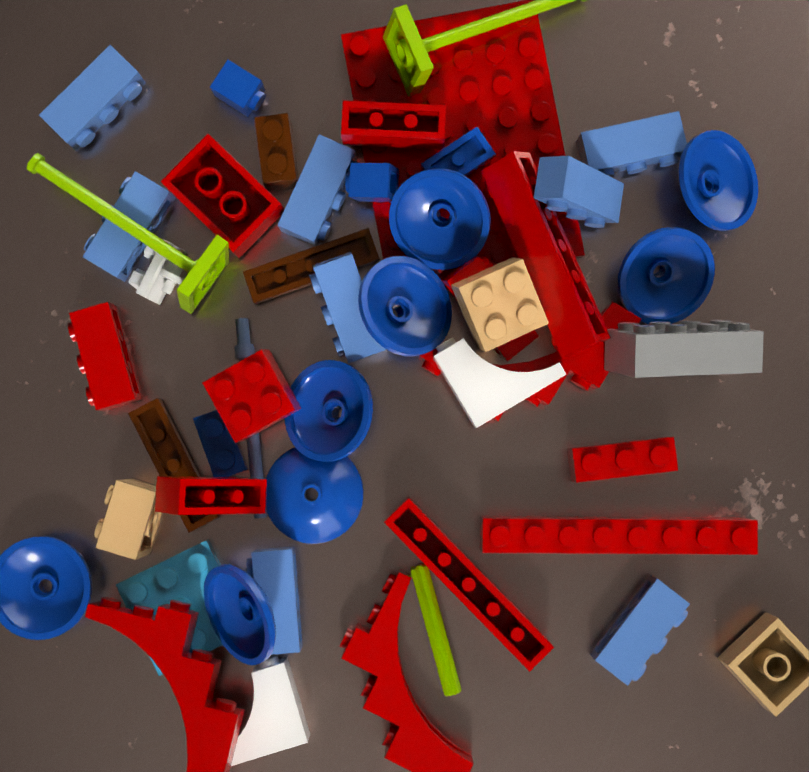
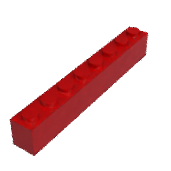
M480 516V550L482 553L758 555V520L735 517Z

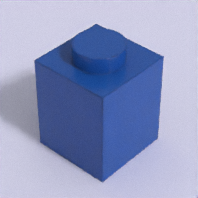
M228 59L210 86L216 98L246 117H249L252 110L257 111L266 97L262 80Z
M350 163V172L346 174L345 178L346 191L349 193L348 197L359 202H391L398 189L399 169L390 163Z

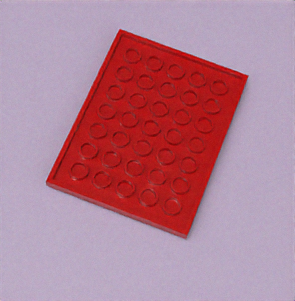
M523 0L415 20L414 22L421 39L535 0ZM538 14L427 52L434 68L421 93L408 97L383 39L387 26L341 34L353 101L446 105L444 148L475 127L479 128L496 153V156L466 176L483 193L488 203L491 217L488 238L477 256L481 259L485 256L493 266L512 257L516 258L511 250V240L507 230L498 220V210L494 200L486 192L484 186L485 179L481 171L513 151L530 152L537 171L540 157L566 156ZM362 146L365 163H390L399 169L398 188L409 177L423 171L421 163L441 151L440 149ZM372 202L383 259L393 256H406L396 244L391 233L389 224L391 202ZM444 208L439 210L442 217H450L448 210ZM555 211L575 257H584L585 252L579 221L567 218L566 212ZM453 269L432 270L442 279Z

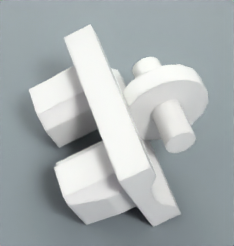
M163 239L165 242H167L168 244H170L171 246H173L174 248H176L177 250L186 255L187 252L178 248L173 243ZM146 246L144 257L152 262L146 272L139 268L134 270L129 279V284L137 289V294L161 305L166 293L170 295L175 284L180 285L184 280L180 277L183 269Z

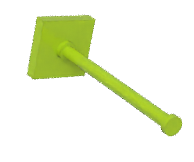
M535 0L421 39L409 8L405 4L393 9L383 39L408 97L421 93L434 68L427 52L577 0Z
M36 153L27 164L29 172L32 174L39 173L186 271L187 275L177 288L180 307L190 314L193 313L229 263V242L219 235L215 236L201 257L194 261L45 162V157L41 154Z

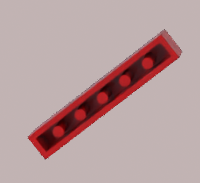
M513 151L481 171L485 179L484 186L497 207L499 222L507 230L510 237L513 254L516 258L524 260L549 322L547 325L552 334L551 342L553 347L560 353L561 358L577 355L611 337L556 212L547 209V204L534 199L538 171L530 152Z
M409 496L384 520V523L529 672L554 648L548 638Z

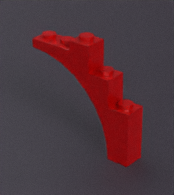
M615 302L608 304L601 313L607 329H618V323H640L642 320ZM605 341L569 357L561 358L560 353L556 351L528 362L505 365L492 364L509 371L533 372L546 369L560 362L566 375L525 399V401L536 407L540 403L545 406L550 404L568 374L573 376L570 380L572 383L588 391L590 387L592 389L600 388L610 372L604 370ZM433 349L426 354L420 355L419 359L424 361L421 367L438 377L441 371L433 357L439 352L437 349ZM503 413L494 417L492 420L496 422L499 421Z
M399 568L396 576L391 573L389 574L381 592L386 594L381 606L374 604L366 622L371 624V627L368 628L357 623L354 631L349 628L347 629L339 647L344 649L341 659L376 676L375 679L371 677L367 679L360 696L365 698L363 709L397 725L396 728L392 726L388 728L382 741V745L386 747L385 759L411 772H470L474 765L472 755L449 741L430 723L415 702L404 677L398 651V623L401 605L411 580V574Z
M101 597V601L88 603L85 618L110 626L133 640L154 660L168 680L180 706L186 731V772H230L245 710L236 708L237 703L232 700L217 698L216 702L212 701L222 660L214 659V653L202 649H193L192 653L189 652L199 612L190 610L191 604L178 600H170V604L158 606L156 615H153L154 609L134 605L133 609L121 607L122 601L108 597Z

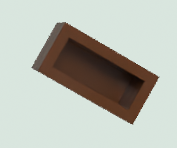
M288 113L254 117L263 185L269 192L294 189L299 175L292 123Z

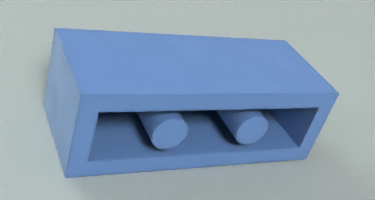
M109 45L39 116L67 144L77 151L80 147L83 148L89 145L95 138V132L103 124L112 122L119 113L118 109L125 102L134 100L141 93L142 86L146 82L139 72Z
M679 111L581 132L576 140L581 162L610 177L615 176L614 172L627 170L628 174L639 173L646 170L647 165L659 163L660 167L674 165L680 162L679 158H681L682 152L687 145Z
M320 134L318 135L277 226L281 232L312 246H317L320 240L325 241L332 228V223L329 222L333 210L339 211L346 197L343 189L346 174L350 172V163H359L356 161V150Z
M571 156L540 157L534 199L547 204L546 208L549 210L566 212L567 218L584 220L585 226L604 228L605 223H619L624 183Z
M135 171L132 177H127L123 181L119 189V194L121 195L113 207L155 234L176 198L170 191ZM102 216L103 224L97 234L94 233L88 238L84 246L86 252L83 258L125 282L147 245Z
M348 252L313 265L315 273L309 275L315 293H323L327 305L322 306L321 310L327 326L334 324L338 336L332 339L338 356L345 355L349 364L385 351L386 349L370 335L362 321L358 304L359 288L362 280L352 253Z
M293 546L256 549L251 552L252 558H247L246 567L247 573L266 593L273 609L276 624V640L271 655L299 653L303 647L296 548Z
M650 575L590 655L596 662L628 686L632 680L637 681L643 675L647 668L645 663L652 653L658 654L667 642L665 636L673 626L678 627L685 620L688 614L686 609L690 603L658 578Z

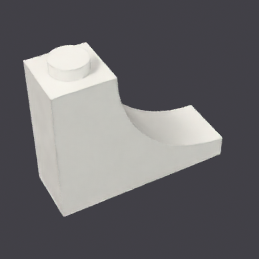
M454 337L443 342L436 347L439 353L433 357L474 428H478L566 375L560 362L546 369L533 372H515L496 367L477 355L464 338L456 342Z
M272 655L260 663L259 666H255L251 672L254 686L252 711L246 726L238 735L231 766L308 743L310 731L288 657L278 659V655Z

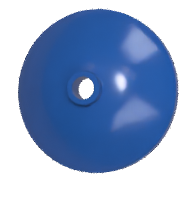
M710 130L698 134L687 143L679 164V185L689 210L701 223L714 230L728 231L745 224L753 214L758 199L757 174L746 149L733 136L718 130Z
M432 168L412 175L397 189L389 209L390 229L398 247L407 257L419 260L431 269L448 270L464 265L481 251L490 232V210L483 193L469 178L450 169ZM442 208L448 210L450 217H442L439 210Z
M665 227L646 234L629 249L620 266L618 293L622 304L628 311L641 318V321L647 324L649 322H670V324L685 319L701 306L711 290L715 276V262L711 249L700 236L680 227ZM660 265V270L653 274L655 268Z
M393 256L375 264L364 276L359 288V311L366 329L377 343L390 352L412 357L426 354L443 342L451 326L452 306L445 285L431 268L414 258ZM392 309L397 312L398 317L395 316Z
M323 360L303 370L290 387L302 409L284 418L288 436L295 448L312 460L332 462L343 459L359 447L370 428L373 414L370 388L365 378L357 369L341 361ZM342 408V414L339 418V411Z
M294 447L282 454L274 462L267 474L266 509L268 516L279 531L293 540L308 544H318L336 539L353 525L361 511L364 496L363 483L358 469L348 457L332 462L316 461L304 456ZM314 488L317 490L318 497L315 501H310L306 498L307 489Z
M38 536L21 540L11 545L0 555V623L6 629L26 639L46 640L64 634L82 619L91 600L92 579L86 561L74 547L57 538ZM45 579L50 580L52 583L50 591L45 590L43 587Z
M222 564L210 570L204 582V602L210 623L217 637L229 653L242 663L258 665L271 656L276 640V624L273 609L266 593L247 572L238 567Z

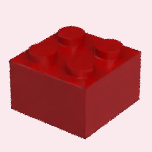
M261 349L202 382L235 443L245 441L302 409L270 350Z

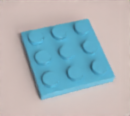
M209 539L116 584L126 608L133 609L134 605L145 606L154 609L153 615H156L158 606L170 604V600L191 604L190 610L198 611L199 615L190 653L193 652V649L211 651L223 645L210 623L204 602V582L210 570L221 565ZM150 657V659H151V661H152V663H153V665H154V667H155V669H156V671H157L158 676L163 675V673L161 672V670L159 669V667L156 665V663L154 662V660Z

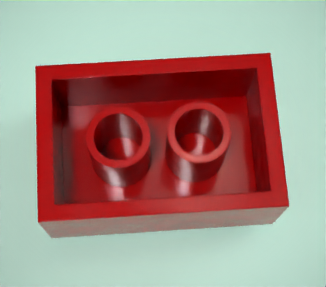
M209 134L160 181L215 236L219 235L228 241L229 249L238 258L284 212L282 204Z

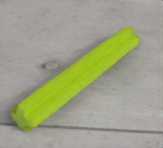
M424 563L411 567V575L445 696L456 695L461 692V685L430 571Z

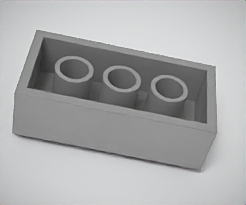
M711 320L710 323L680 321V324L649 322V325H639V323L623 322L618 323V329H607L611 338L605 341L604 370L634 378L762 373L764 331L750 329V323Z

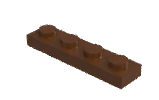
M369 228L243 271L253 303L256 305L312 285L309 275L315 273L313 265L348 252L352 253L357 269L380 261Z
M156 398L128 413L159 476L200 477L161 398ZM220 514L180 515L188 533L221 517Z

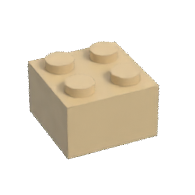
M512 257L451 285L477 348L484 352L549 324L524 260L521 258Z
M133 478L116 480L115 485H110L105 497V504L108 505L105 518L99 520L95 529L94 537L98 539L97 549L134 560L151 554L163 515L161 512H155L156 485Z
M767 612L756 620L718 657V660L761 706L775 717L809 686V650L778 617Z

